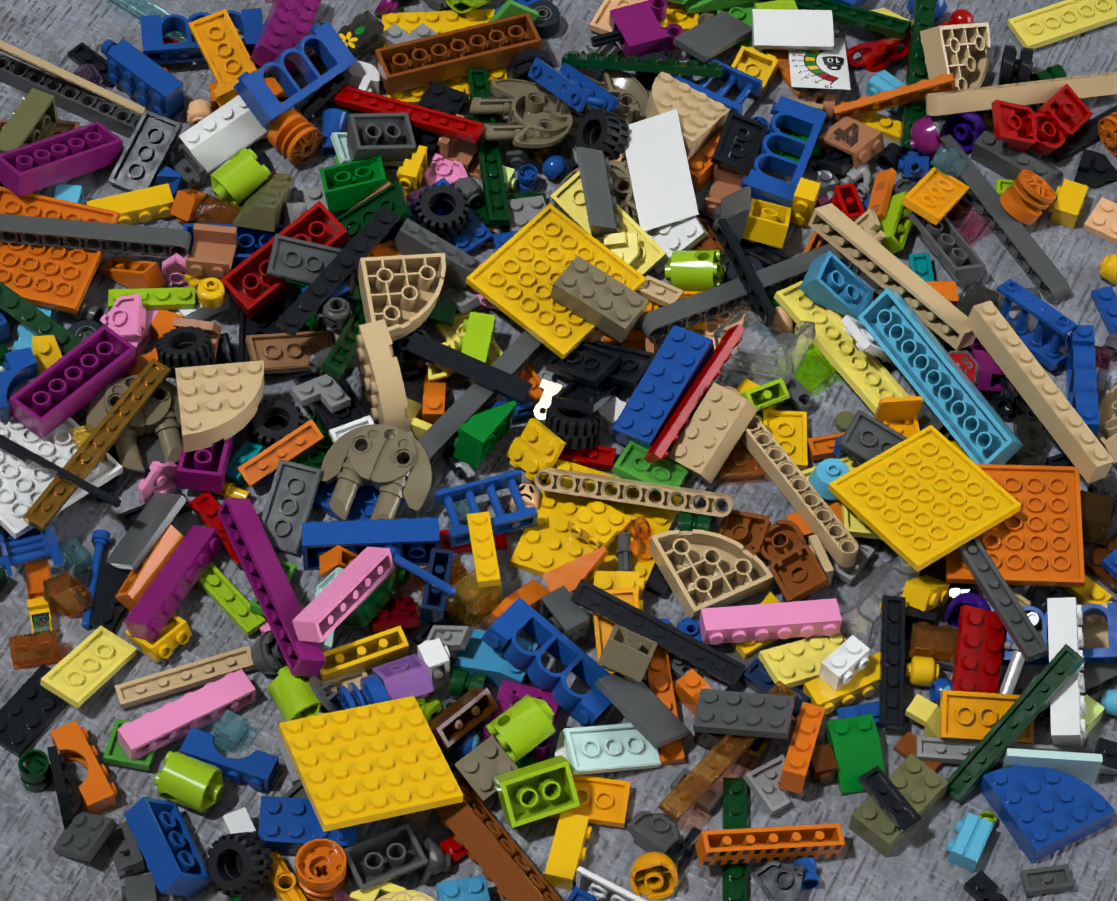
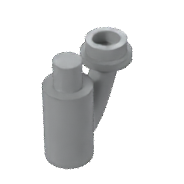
M867 163L858 169H855L853 166L843 174V178L839 181L840 185L856 183L863 178V183H860L856 188L860 198L870 195L869 188L872 178Z

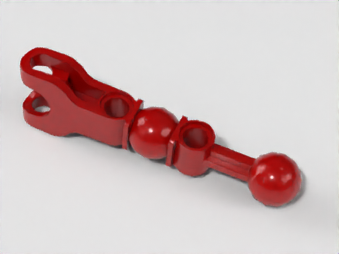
M957 9L952 12L949 20L933 27L974 23V18L968 10ZM911 29L904 39L889 36L875 42H866L853 46L846 52L847 61L854 67L864 66V69L869 72L883 70L889 66L890 62L909 54ZM859 52L861 54V58H858L854 61V54Z

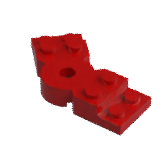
M1065 84L1037 110V113L1030 107L1001 100H995L991 103L995 140L1007 142L1009 148L1023 151L1030 147L1033 151L1042 155H1048L1063 145L1065 140L1073 135L1093 115L1068 84Z

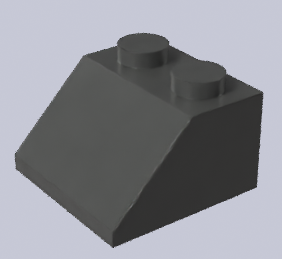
M746 186L722 198L720 206H716L714 210L713 230H716L718 219L725 218L739 244L750 213L751 187Z

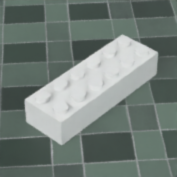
M1076 597L1047 598L1049 662L1065 644L1084 658L1083 650H1079V648L1084 647L1082 627H1078V625H1083L1081 605H1077ZM1084 663L1050 701L1053 745L1082 746V739L1087 738L1085 719H1081V716H1086L1084 696H1081V693H1085L1084 674L1080 673V670H1084Z

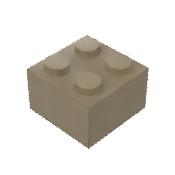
M615 624L598 664H601L608 671H616L623 674L630 681L641 682L658 643Z
M490 736L454 764L457 773L465 780L485 806H488L499 797L494 777L519 769L493 736Z

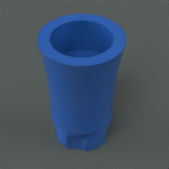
M332 108L325 110L322 114L323 140L320 145V152L324 156H337L330 137L332 132H346L349 114L343 110Z

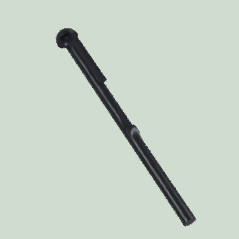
M0 434L1 450L25 463L28 459L49 471L55 472L56 477L65 479L116 508L120 506L121 500Z

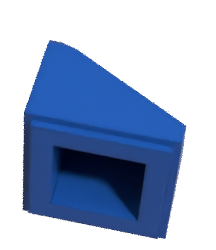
M167 166L158 173L157 184L168 183L173 198L176 197L178 190L184 189L183 177L180 173Z

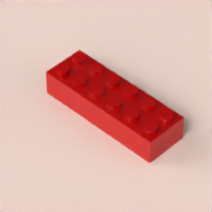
M320 201L278 233V235L339 248L348 241L347 230ZM274 237L220 279L225 286V292L249 319L290 287V285L285 284V280L266 276Z

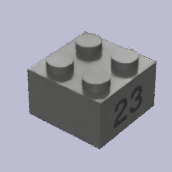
M563 585L541 597L540 615L574 644L581 647L588 643L590 615L585 608H581L580 605L570 600L574 593L569 592Z

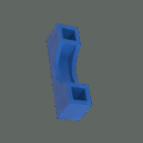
M193 727L190 728L180 748V753L218 767L222 770V776L227 777L230 781L247 784L255 790L269 792L280 769L278 756L260 750H255L249 756L240 759L227 758L216 750L213 734Z

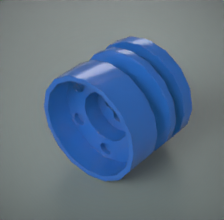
M376 673L360 679L361 690L353 682L348 684V689L344 685L337 688V692L340 693L338 699L341 710L390 700L381 679Z

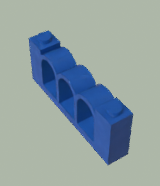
M261 8L242 9L241 13L228 10L227 12L235 28L242 32L243 38L241 40L251 56L263 27ZM199 12L191 15L188 19L178 14L166 15L163 18L160 15L140 16L143 54L157 64L205 61L197 43L192 42V33L188 23L210 14ZM177 31L186 36L187 42L163 44V37L169 32Z
M328 21L323 25L320 23L314 25L309 29L311 31L309 35L300 40L293 48L284 50L273 62L265 63L257 71L255 70L250 74L246 71L237 78L239 82L234 86V89L262 127L321 88L357 61ZM304 46L311 47L329 71L321 76L306 56ZM284 59H288L296 65L309 83L303 89L299 88L286 70ZM263 73H268L276 79L289 97L282 103L278 101L265 83Z
M781 96L779 102H774L770 114H773L767 135L762 141L759 155L754 161L753 169H751L748 177L744 175L740 187H751L752 198L791 207L794 193L800 178L804 174L827 112ZM782 127L808 136V140L806 142L784 134L777 128ZM769 148L780 149L801 157L799 163L771 152ZM760 169H770L792 178L791 183L766 175Z
M1077 325L1070 332L1066 350L1067 400L1097 438L1100 416L1098 393L1096 392L1097 372L1095 369L1094 326Z
M520 597L489 626L481 638L498 654L503 652L505 659L517 668L527 669L530 680L541 689L552 690V695L558 705L566 710L573 711L570 715L584 727L592 726L612 705L608 698L595 686L597 679L610 673ZM524 630L542 647L535 652L526 651L517 644L516 637ZM549 651L567 668L561 673L550 672L542 665V656ZM574 672L592 689L586 694L575 693L567 686L566 678Z
M1117 600L1107 603V608L1100 604L1085 605L1081 608L1083 620L1089 615L1096 614L1104 617L1108 622L1109 648H1079V650H1083V656L1086 660L1084 664L1117 663ZM1023 606L1022 608L1026 614L1035 612L1039 616L1042 623L1043 641L1049 649L1048 610L1043 614L1040 609L1034 606ZM1006 628L1001 666L1009 665L1014 652L1012 649L1007 650L1004 648L1006 641H1011L1015 644ZM1049 652L1047 656L1030 662L1025 660L1024 665H1048Z

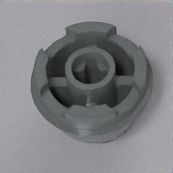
M266 631L251 648L252 662L262 674L278 675V671L288 665L272 631Z

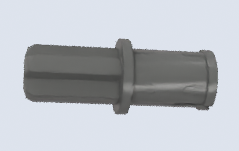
M626 532L617 535V551L615 556L618 559V571H631V558L633 557L631 535Z

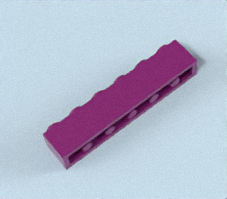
M192 526L124 620L131 637L155 641L223 544L215 528Z

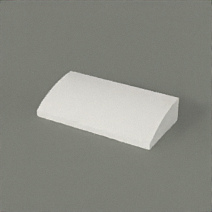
M752 9V47L756 49L832 50L834 47L832 10Z
M579 866L577 869L576 887L596 896V901H648L582 866Z

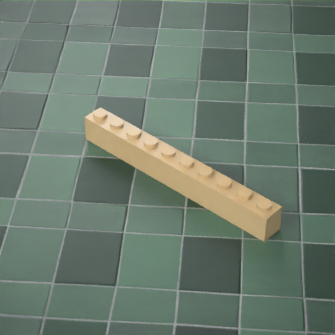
M832 203L814 209L808 226L884 290L888 287L900 293L922 322L956 351L973 344L976 336L966 324L968 317Z
M992 301L974 305L966 324L1088 484L1106 478L1114 463L1113 458Z

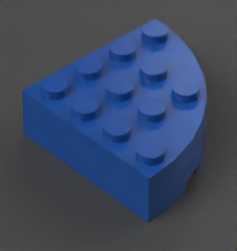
M1013 766L1001 768L984 774L979 786L980 792L1031 864L1109 825L1115 809L1107 800L1088 784L1072 775L1045 767Z

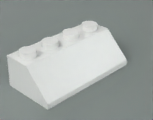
M238 95L179 135L181 143L186 146L204 167L207 176L224 164L240 148H248L267 135L271 124L269 123L262 127Z

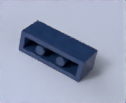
M431 548L427 572L450 584L454 551ZM425 582L420 621L443 624L448 594L428 582Z

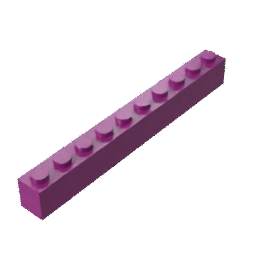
M226 497L217 514L292 676L317 677L326 662L325 656L318 642L298 641L292 620L302 611L301 605L294 594L250 499Z

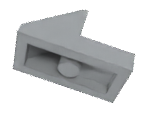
M433 625L426 640L439 638L442 645L448 647L450 658L456 660L460 651H465L473 630L469 626Z

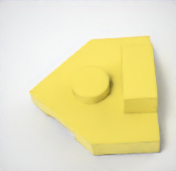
M621 232L595 238L629 265L640 255L637 233L626 234Z

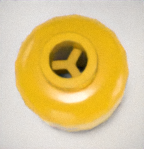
M1114 253L1110 256L1107 254L1097 268L1100 269L1099 275L1103 279L1115 285L1117 284V254Z
M209 277L200 281L197 286V296L200 305L206 309H216L224 304L226 298L225 286L220 279Z
M914 656L910 663H906L905 677H909L911 685L930 687L931 683L939 677V664L932 657Z

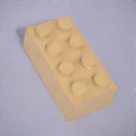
M714 382L667 457L688 469L689 473L711 484L758 409L748 399Z

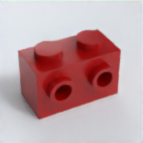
M854 183L834 186L830 203L854 222L865 213Z

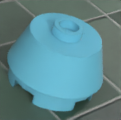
M834 458L825 459L811 472L809 482L826 503H832L833 500L839 499L828 490L829 483L848 473L849 469L841 460Z

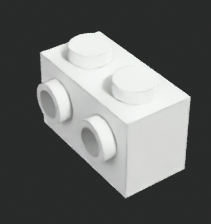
M852 635L821 663L819 678L837 691L841 686L847 684L859 670H863L869 662L870 649Z
M439 638L426 640L417 645V656L428 665L433 688L437 689L450 684V652L446 645L443 646Z

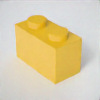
M800 178L793 196L789 222L809 227L808 224L816 208L821 183Z
M1064 179L1062 187L1058 186L1056 189L1057 200L1051 203L1048 211L1052 213L1050 222L1074 229L1086 198L1088 186Z
M923 575L906 581L902 597L906 598L907 605L925 612L943 606L947 602L950 584L931 576Z

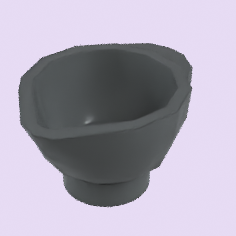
M427 838L421 849L428 861V865L418 868L422 883H426L430 876H435L439 872L446 873L451 863L450 854L444 853L441 847L430 838Z

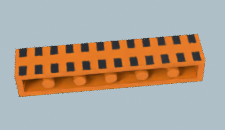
M840 823L701 831L695 843L699 866L760 863L771 860L795 861L804 857L814 859L838 858L845 846Z

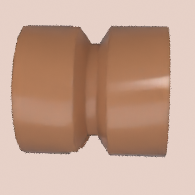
M821 91L813 96L808 95L807 101L823 104L822 111L827 112L825 119L833 120V107L837 104L838 95L831 93L822 95Z

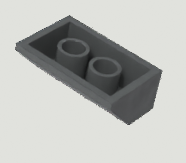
M408 113L349 114L347 148L350 161L376 155L381 156L382 162L411 159L417 147Z
M409 823L343 849L346 855L348 876L352 884L360 892L428 865V861Z

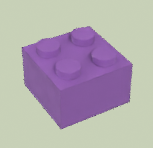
M416 654L371 668L372 673H376L381 679L390 700L409 696L420 699L434 691L428 665Z

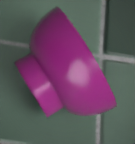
M381 0L374 14L382 16L386 13H393L399 3L395 0Z

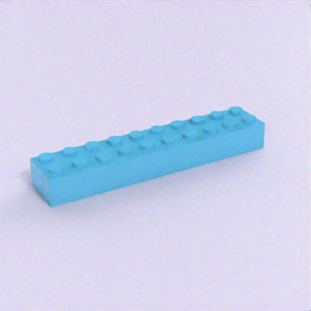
M887 287L857 317L975 464L1004 465L1024 446L900 293Z

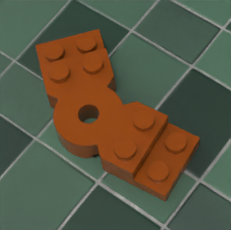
M732 510L727 516L723 517L717 533L739 542L744 546V549L753 556L756 555L761 561L766 559L770 564L769 569L787 602L799 601L830 584L813 551L807 545L803 533L794 522L778 520L775 521L776 524L772 525L767 516Z

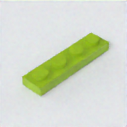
M195 287L109 289L108 293L109 311L114 306L113 303L118 297L140 294L142 296V307L146 311L196 309Z
M210 562L197 583L247 637L251 636L266 623V620L262 615L250 612L249 601Z

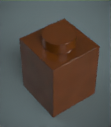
M831 744L814 747L809 765L813 784H826L836 780L838 766Z

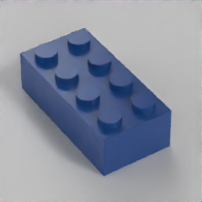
M125 39L107 52L108 79L113 85L119 86L128 96L136 99L141 106L168 119H173L184 110L183 83Z
M261 796L258 835L260 840H265L267 843L265 847L270 848L271 852L297 854L305 843L314 839L335 841L343 849L355 845L356 825L323 832L309 799Z
M142 797L124 814L128 827L137 841V846L142 852L147 868L151 871L156 887L161 894L194 898L210 883L209 879L211 876L206 872L207 867L176 802Z

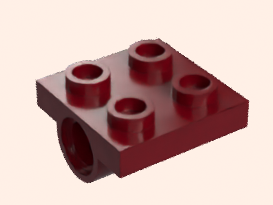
M401 596L390 600L370 621L372 635L400 625L403 631L418 629L419 620L413 597Z

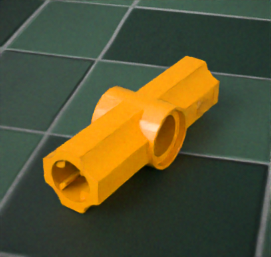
M271 852L269 857L273 858V863L270 864V868L273 870L272 874H268V877L275 889L277 898L281 901H307L296 882L295 875L289 871L278 852ZM285 884L291 886L287 889L281 888Z

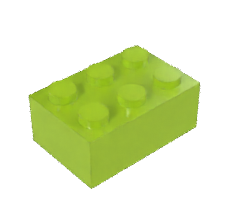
M561 755L494 777L505 822L512 828L580 806L569 762Z

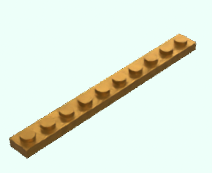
M152 358L63 469L85 480L171 374V368ZM55 477L25 513L23 521L43 532L78 487L65 479Z

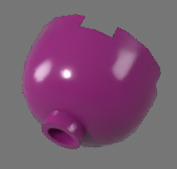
M929 115L920 118L913 124L910 131L912 139L909 142L914 151L918 150L923 156L929 157L946 152V148L941 142Z

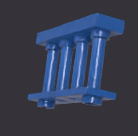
M690 55L689 60H697L700 64H707V62L713 61L719 62V65H725L724 75L722 78H717L725 83L717 93L706 89L715 77H705L697 85L688 81L692 76L682 75L679 77L671 74L673 78L688 84L698 92L706 94L707 97L716 102H721L725 107L731 109L730 111L742 115V103L750 94L757 97L761 95L762 80L713 58L703 63ZM732 86L742 90L734 101L724 97Z
M535 57L527 75L581 113L585 104L593 108H603L614 113L620 99L567 63H562L560 70L557 71L541 59Z
M1012 279L999 285L996 291L1005 296L1000 313L1006 320L1014 323L1019 338L1030 348V352L1035 359L1051 371L1064 364L1067 356L1058 350L1062 336L1076 328L1077 324ZM1012 302L1021 307L1018 322L1009 316ZM1029 313L1038 319L1034 333L1025 327ZM1045 325L1055 330L1051 345L1043 342L1042 339Z
M521 469L516 471L509 470L501 475L452 488L445 487L435 492V506L445 505L453 527L449 529L448 535L451 548L471 543L468 524L461 525L453 503L466 499L471 513H480L475 497L488 494L496 517L490 518L493 537L537 525L538 513L535 506L525 507L517 486L521 484ZM509 488L517 511L508 514L504 513L496 491Z
M52 521L43 532L33 528L17 539H14L10 534L2 535L0 527V548L3 555L0 557V565L2 571H7L8 577L13 576L11 566L47 558L48 560L52 559L54 566L63 564Z

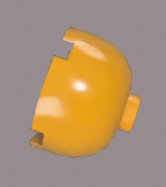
M646 852L640 855L632 864L630 886L634 893L639 896L641 893L642 895H649L647 899L650 900L663 899L673 893V889L678 885L676 864L668 855L662 852Z

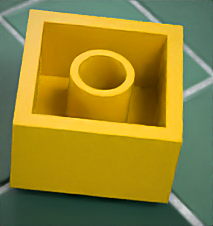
M751 197L750 213L742 238L752 243L766 244L771 248H782L792 208Z

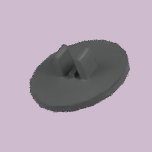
M311 676L308 680L310 687L322 705L329 712L340 711L341 708L337 701L340 693L337 691L332 693L329 690L335 684L330 681L324 684L316 676Z

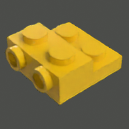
M742 45L731 67L762 80L760 95L762 97L768 83L772 82L779 68V60L774 55L763 54L756 48Z
M419 145L417 152H413L411 160L405 159L403 166L398 168L397 178L403 185L407 199L421 192L425 182L423 174L427 169L426 146Z
M530 418L521 436L515 437L506 456L510 458L509 463L513 467L522 468L526 472L525 477L534 481L535 475L540 470L554 467L566 443L536 418ZM542 474L541 480L547 479L549 475Z
M593 498L586 507L581 506L569 519L568 530L573 536L586 541L593 549L605 546L608 550L617 540V535L624 532L631 525L632 519L603 500Z
M594 571V586L602 590L637 587L639 609L643 611V600H639V591H644V577H640V572Z
M175 614L170 618L155 641L133 638L128 630L125 631L127 639L140 646L143 653L156 662L169 658L176 647L180 644L185 645L189 641L190 636H192L187 621Z

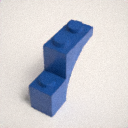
M30 347L5 353V363H2L3 372H0V422L9 420L8 401L12 393L24 382L37 377V361Z

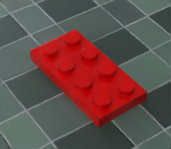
M968 605L961 606L951 691L998 693L1005 627L996 612Z

